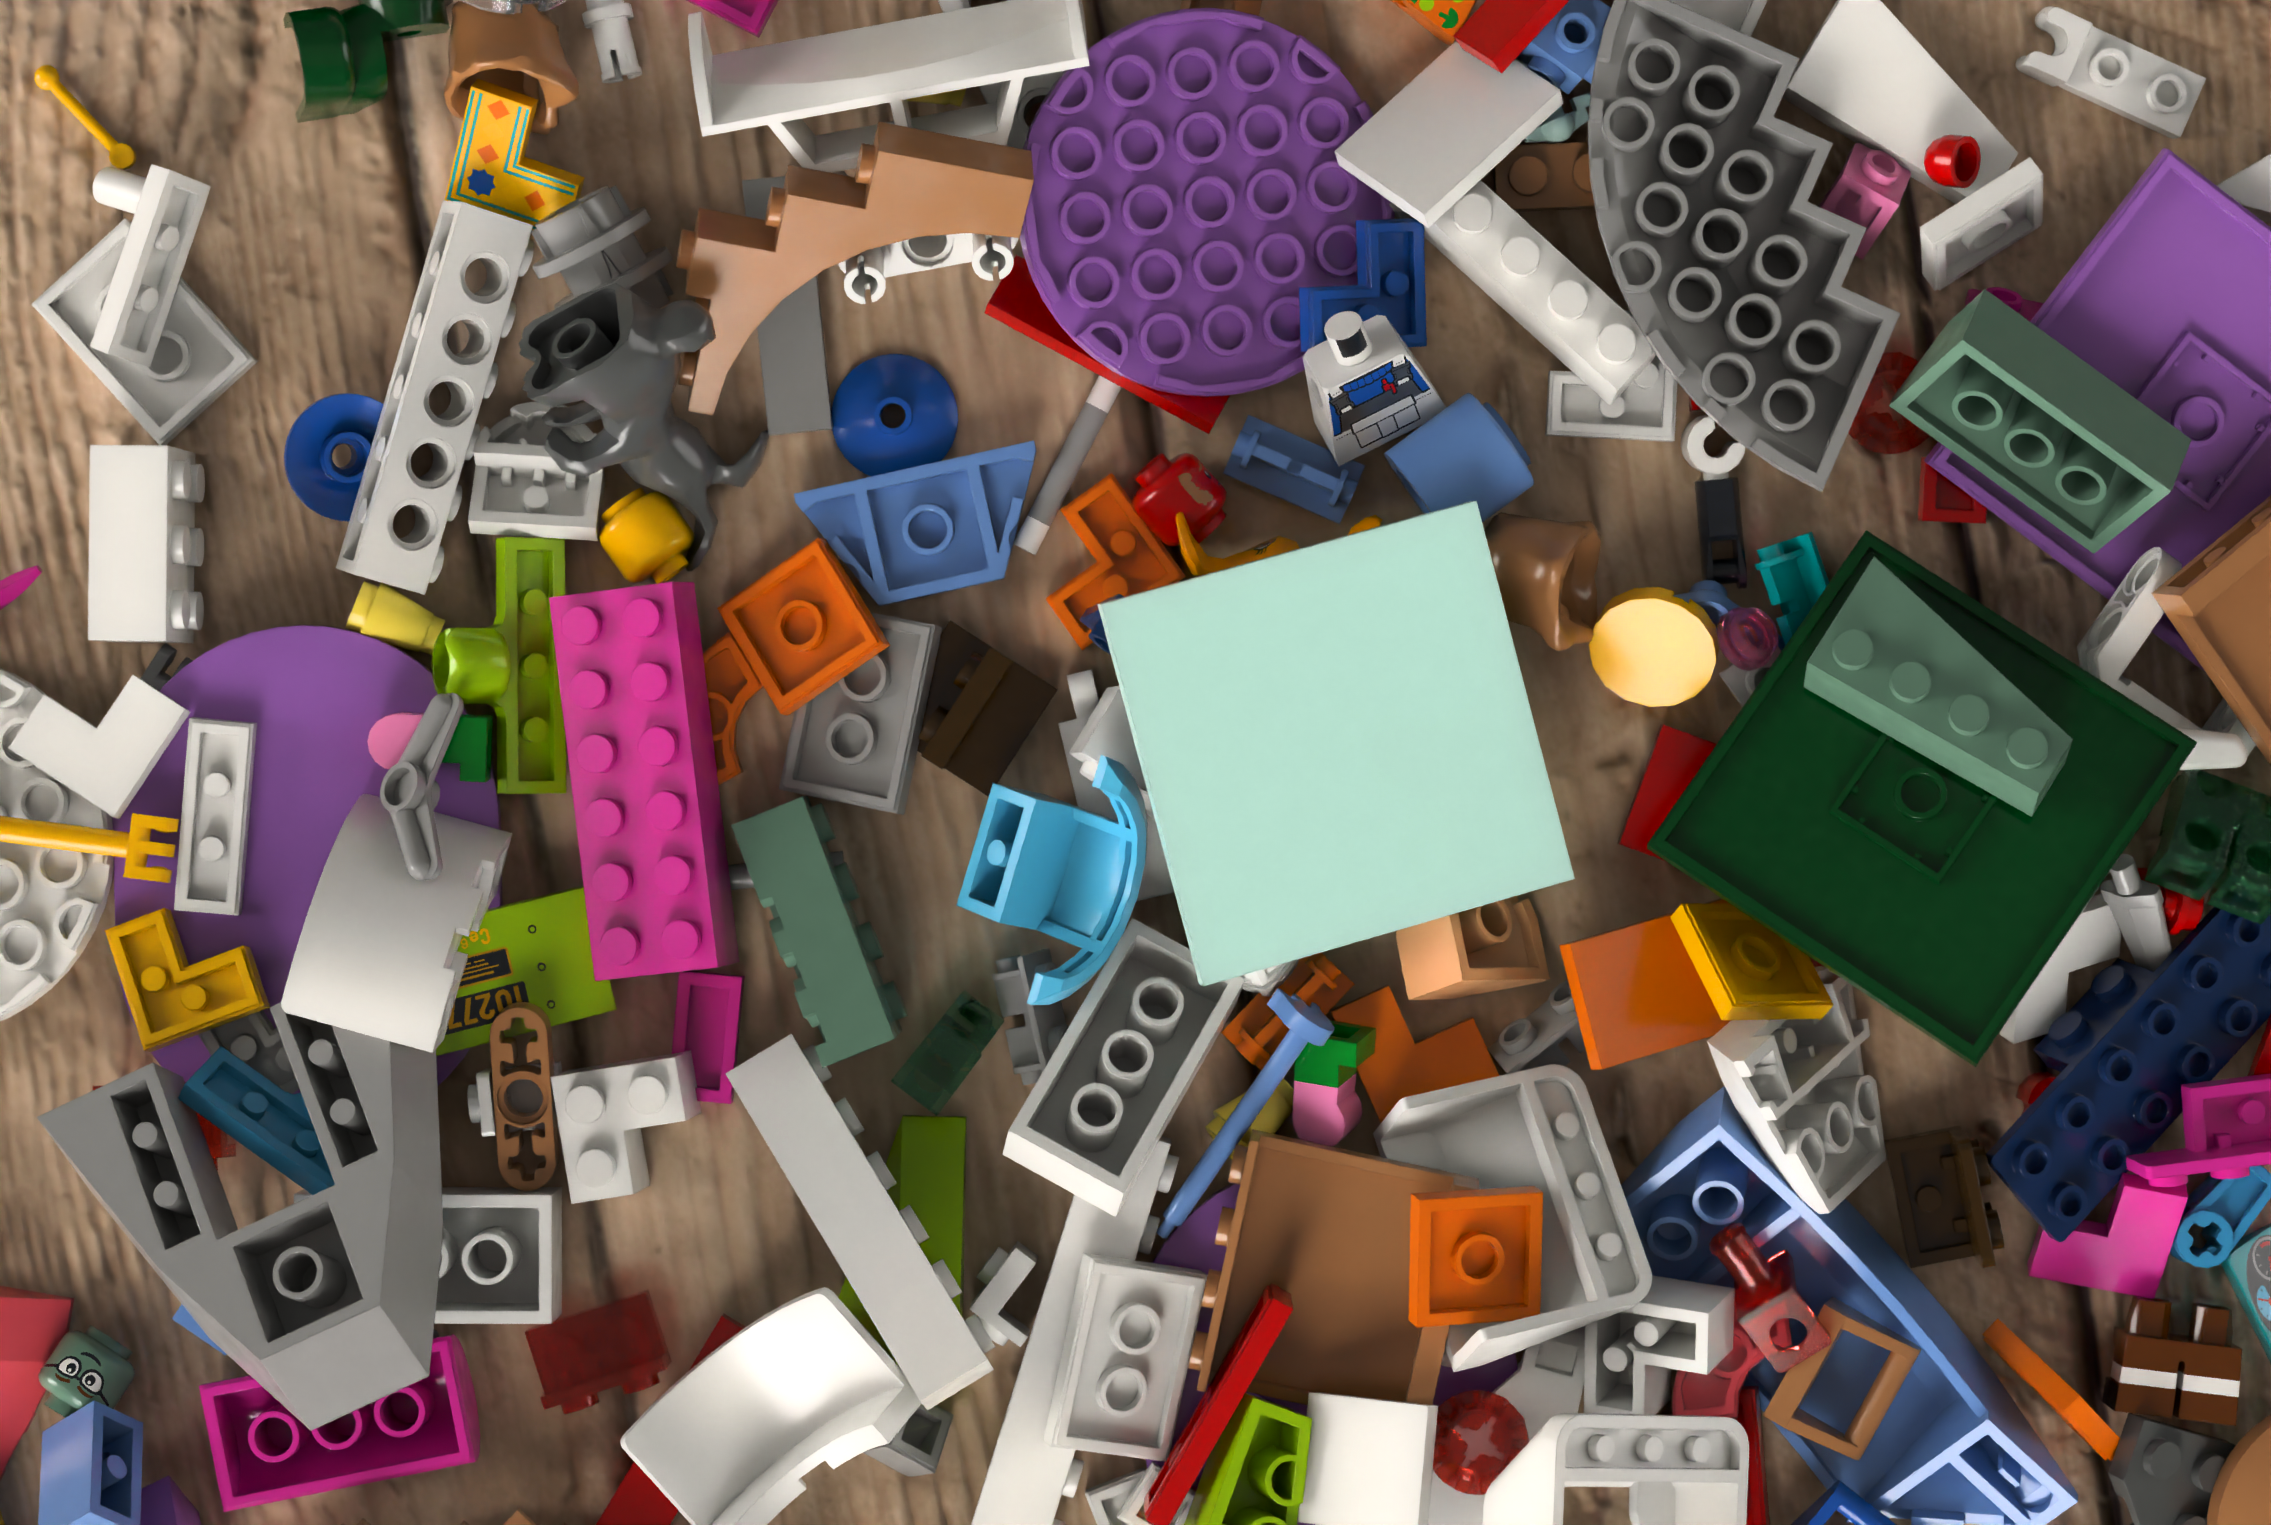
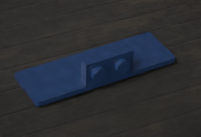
M2242 883L2234 884L2154 972L2117 958L2111 966L2103 969L2096 975L2090 989L2068 1012L2059 1016L2052 1023L2048 1034L2033 1049L2048 1067L2061 1073L1986 1153L1988 1165L2051 1239L2063 1242L2119 1182L2122 1173L2129 1171L2126 1167V1156L2145 1153L2183 1112L2181 1084L2211 1081L2270 1017L2271 913L2248 885Z

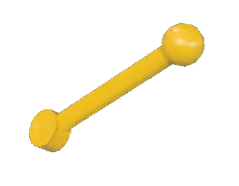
M43 65L36 70L34 79L37 86L43 90H51L109 151V160L113 166L125 170L135 164L137 158L135 150L127 144L118 143L63 86L59 81L60 76L56 68L51 65Z

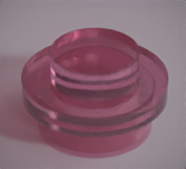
M1734 608L1723 614L1718 622L1717 635L1720 649L1731 663L1742 670L1754 671L1764 666L1777 649L1778 632L1772 619L1758 608Z

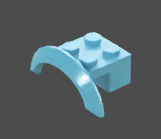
M1103 755L1100 757L1092 786L1101 789L1109 797L1118 821L1046 794L993 783L956 906L998 923L1034 929L1082 948L1074 957L1057 969L1045 973H1035L1027 1004L1030 1005L1053 1004L1069 997L1087 984L1106 963L1123 935L1138 898L1147 851L1148 822L1144 799L1135 778L1124 765Z

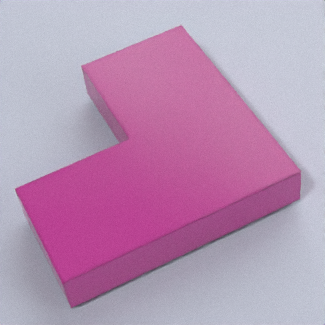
M2122 1173L2106 1224L2083 1220L2063 1242L2051 1239L2042 1227L2038 1226L2027 1261L2028 1276L2150 1299L2155 1298L2188 1200L2186 1184L2174 1187H2154L2148 1184V1179L2138 1175Z

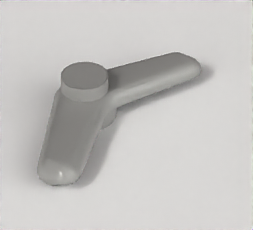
M440 693L430 701L400 760L388 770L380 787L381 803L386 810L390 811L408 872L416 880L434 879L440 875L443 869L433 812L440 798V787L435 781V777L464 710V702L456 693Z

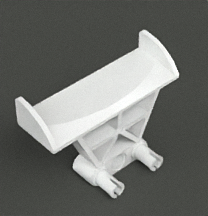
M1009 0L716 55L712 54L702 12L688 14L690 62L702 136L768 125L801 167L845 176L848 175L844 170L856 168L861 144L873 145L878 124L815 136L802 118L890 102L894 121L887 122L889 124L1007 146L1024 78L1090 66L1082 0ZM1001 82L996 103L911 118L907 99ZM973 233L916 237L869 249L838 265L846 274L844 290L847 296L854 302L866 304L865 291L870 289L873 303L883 296L886 289V277L972 262V267L979 277L988 281H994L993 267L998 266L999 278L1003 279L1011 272L1014 266L1012 249L1016 246L1019 238Z

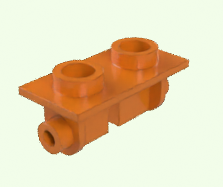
M1321 952L1299 959L1291 975L1277 988L1283 990L1290 997L1293 994L1298 995L1308 1006L1314 1002L1326 1015L1355 984ZM1258 993L1221 1033L1236 1046L1235 1048L1251 1064H1255L1262 1070L1289 1031V1028L1267 1005L1272 995L1268 997Z

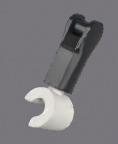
M1706 414L1696 417L1687 424L1681 435L1680 445L1683 457L1689 465L1703 472L1704 480L1695 481L1702 580H1712L1720 584L1736 583L1738 589H1746L1747 568L1738 477H1729V471L1736 467L1744 456L1745 446L1738 441L1727 442L1718 455L1713 457L1707 455L1703 446L1704 440L1715 429V421ZM1732 540L1733 558L1713 560L1711 542Z

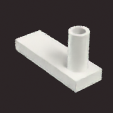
M153 164L150 166L147 178L113 167H105L98 172L93 182L95 200L100 204L132 213L134 217L90 348L150 368L211 186Z

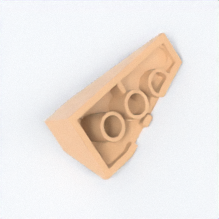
M1514 896L1396 931V940L1408 1000L1456 999L1541 983L1550 979L1538 918L1529 898L1519 901L1518 896Z

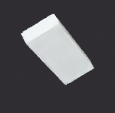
M197 717L189 718L174 910L237 916L242 914L257 723Z

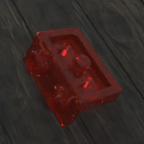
M649 1290L556 1319L552 1324H541L525 1331L544 1390L543 1395L540 1397L544 1410L561 1405L563 1414L580 1411L600 1402L598 1392L621 1385L624 1395L647 1389L660 1383L658 1373L666 1370L672 1362Z

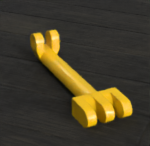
M132 813L130 832L0 816V842L126 858L123 877L170 883L172 870L160 866L146 867L148 854L174 858L176 845L150 842L152 829L163 833L178 832L179 819Z

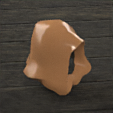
M461 0L456 2L452 7V24L448 47L449 74L444 86V97L449 111L455 117L461 120L464 119L471 86L477 79L538 99L531 132L548 135L559 124V107L576 100L579 94V83L566 61L559 41V26L528 0ZM539 83L544 92L543 103H540Z
M1503 512L1494 516L1484 531L1507 620L1530 627L1542 636L1547 645L1556 651L1565 650L1574 643L1590 642L1593 638V629L1598 618L1597 589L1594 576L1598 566L1601 546V534L1592 521L1560 522Z

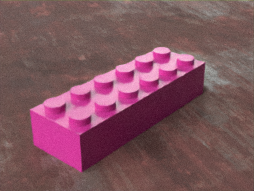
M665 582L549 597L595 981L718 968L740 962L694 582Z

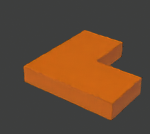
M1112 473L1060 509L1097 562L1045 599L1083 651L1094 643L1089 638V633L1092 630L1079 620L1087 608L1117 594H1121L1124 597L1179 582L1186 576L1160 539L1134 512L1132 500Z
M1389 985L1330 1010L1334 1020L1337 1022L1376 1028L1375 1053L1357 1066V1072L1380 1123L1396 1103L1404 1097L1499 1076L1473 1017L1414 1042Z
M1997 1318L1982 1334L1985 1337L1983 1340L2105 1461L2107 1459L2112 1461L2120 1438L2070 1385Z

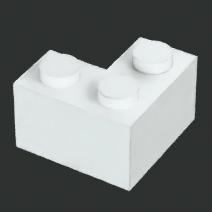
M691 1050L571 1069L550 1077L571 1204L632 1195L650 1186L641 1128L686 1121L701 1114L700 1101H697L695 1090L697 1083Z
M1652 1275L1651 1288L1645 1298L1637 1305L1585 1325L1584 1413L1655 1415L1671 1400L1672 1369L1708 1375L1733 1350L1735 1288Z

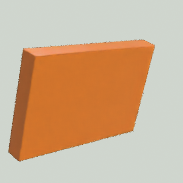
M1720 898V899H1717V900H1714V901H1710V902H1707V903H1703V904H1730V903H1728V902L1725 901L1724 899ZM1674 912L1559 945L1591 1070H1602L1714 1036L1731 1021L1721 1020L1670 918Z

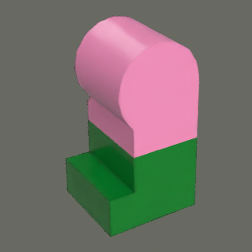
M401 712L387 715L378 720L371 728L367 741L369 753L374 761L385 769H390L397 764L424 713ZM461 715L442 760V763L460 764L459 781L487 782L491 779L493 715Z
M1329 1020L1334 1026V1031L1324 1046H1317L1308 1042L1295 1061L1292 1120L1294 1130L1301 1140L1334 1146L1360 1123L1362 1105L1355 1092L1357 1066L1375 1053L1376 1028Z

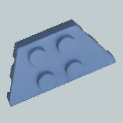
M1033 440L794 493V498L798 507L815 525L879 606L890 605L1005 579L1037 452L1036 445Z

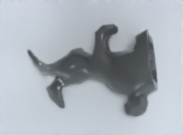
M615 283L584 293L533 320L524 328L522 339L519 342L520 355L535 363L526 372L523 378L525 384L522 389L528 392L527 397L551 407L542 417L545 425L553 427L546 439L545 450L562 471L587 477L607 466L621 463L622 468L636 483L675 499L696 517L694 540L686 556V560L689 562L686 569L687 571H693L700 565L703 557L711 548L718 525V519L708 501V488L711 484L745 487L762 464L769 439L768 430L760 433L748 452L736 464H726L708 445L698 428L684 419L676 417L671 398L681 366L679 353L696 352L716 338L713 319L703 306L690 299L673 301L664 308L656 309L630 290ZM585 401L570 407H556L571 402ZM602 419L604 429L592 440L584 443L572 441L560 428H557L576 426Z

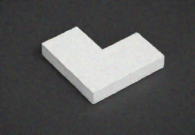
M1625 310L1633 318L1631 311ZM1656 355L1653 361L1610 406L1573 372L1550 370L1548 374L1545 436L1673 442L1675 441L1678 382L1663 366Z
M132 675L98 727H95L53 698L44 694L8 748L112 817L120 819L190 714V711L140 678Z
M2102 894L2091 898L2000 1031V1035L2012 1044L2048 1034L2052 1023L2059 1016L2066 1013L2069 972L2119 957L2121 931Z

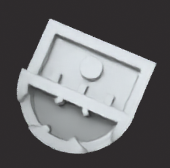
M537 401L515 405L510 409V416L499 421L491 429L485 426L481 430L473 449L476 466L468 515L470 533L598 541L605 490L604 468L587 477L568 473L559 468L545 450L546 439L553 427L545 425L542 417L550 410V406ZM585 424L557 427L572 441L579 443L590 441L597 435L596 433L593 434Z

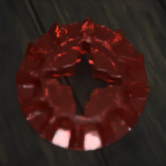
M1902 352L1883 353L1848 432L1862 447L1880 454H1899L1917 447L1930 437L1929 434L1902 415V418L1899 419L1902 427L1900 430L1897 420L1893 421L1889 412L1878 414L1876 411L1867 415L1865 410L1874 406V402L1883 397L1881 387L1884 384L1881 376L1884 377L1886 385L1890 384L1892 391L1896 393L1918 364V360Z
M1471 1390L1450 1397L1438 1407L1433 1460L1434 1472L1445 1484L1459 1492L1472 1495L1486 1494L1490 1484L1529 1442L1524 1417L1506 1398L1492 1392ZM1490 1418L1494 1419L1490 1427L1492 1431L1489 1434L1488 1441L1495 1446V1451L1502 1454L1501 1458L1498 1459L1494 1455L1489 1457L1485 1454H1478L1474 1460H1469L1464 1468L1461 1464L1466 1458L1464 1453L1467 1450L1468 1444L1460 1438V1433L1453 1430L1454 1426L1457 1425L1461 1429L1467 1428L1477 1431L1483 1424L1486 1425Z

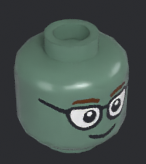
M91 1325L85 1333L79 1330L68 1331L38 1374L41 1386L51 1393L44 1404L65 1418L94 1400L114 1409L134 1380L135 1369L128 1361L133 1352Z

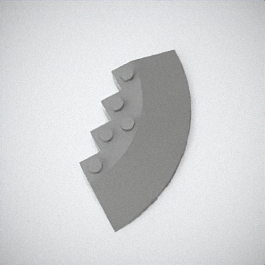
M1614 0L1602 31L1593 71L1588 118L1590 182L1598 227L1613 275L1636 324L1663 366L1695 404L1732 438L1773 467L1821 492L1826 485L1901 313L1841 287L1867 228L1807 202L1833 143L1774 117L1800 58L1669 0Z

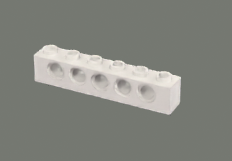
M443 200L336 569L423 595L426 594L428 583H433L438 578L444 561V548L440 546L446 522H451L459 510L462 500V487L458 485L464 460L468 461L473 456L474 445L480 434V426L476 423L482 399L489 398L497 381L498 365L493 361L500 337L505 338L509 334L515 319L516 304L514 301H511L518 276L522 277L525 275L532 261L534 242L529 240L533 225L464 202ZM479 259L486 268L487 278L484 286L478 292L472 293L466 285L465 272L471 262ZM461 320L468 329L469 340L465 349L454 355L448 347L447 334L451 326ZM444 382L451 392V402L444 413L435 416L429 406V396L437 384ZM427 444L433 453V464L425 475L417 477L411 468V457L419 446ZM410 505L415 513L414 528L407 536L398 538L393 530L394 516L402 507Z

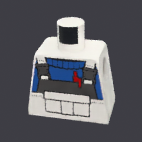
M1339 312L1329 318L1325 324L1324 332L1328 340L1308 349L1303 356L1313 420L1338 466L1425 424L1446 408L1424 369L1386 316L1376 315L1363 322L1360 315L1356 312Z

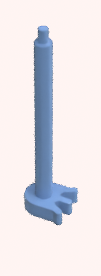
M1277 988L1268 1001L1267 1005L1289 1028V1031L1163 1212L1165 1219L1156 1232L1162 1238L1167 1239L1175 1226L1180 1227L1235 1149V1145L1240 1142L1307 1043L1324 1046L1333 1033L1334 1026L1314 1002L1308 1006L1298 995L1293 994L1290 997L1279 988Z

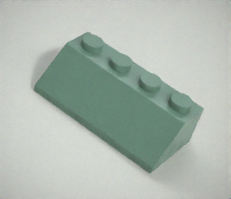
M1986 289L1946 324L1889 404L1899 414L2093 554L2172 491L2192 440Z

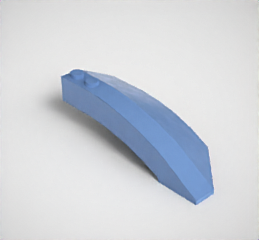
M1725 1086L1679 1121L1621 1184L1653 1276L1735 1288L1734 1297L1752 1288L1783 1280L1793 1346L1767 1355L1750 1370L1743 1385L1759 1386L1760 1408L1763 1412L1768 1407L1821 1309L1831 1297L1838 1299L1921 1348L1920 1354L1859 1461L1789 1431L1772 1421L1827 1490L1840 1480L1886 1517L1910 1519L1911 1525H2046L2078 1502V1493L1991 1367L1913 1271L1846 1199L1831 1213L1818 1214L1800 1199L1766 1158L1736 1110ZM1843 1330L1800 1409L1845 1434L1891 1351Z

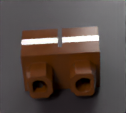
M2133 1295L2126 1317L2125 1328L2114 1327L2113 1343L2115 1351L2111 1375L2105 1379L2102 1402L2118 1412L2172 1418V1415H2174L2176 1418L2236 1426L2242 1348L2232 1343V1310L2220 1305L2193 1303L2189 1336L2168 1333L2172 1302L2160 1298L2150 1299Z

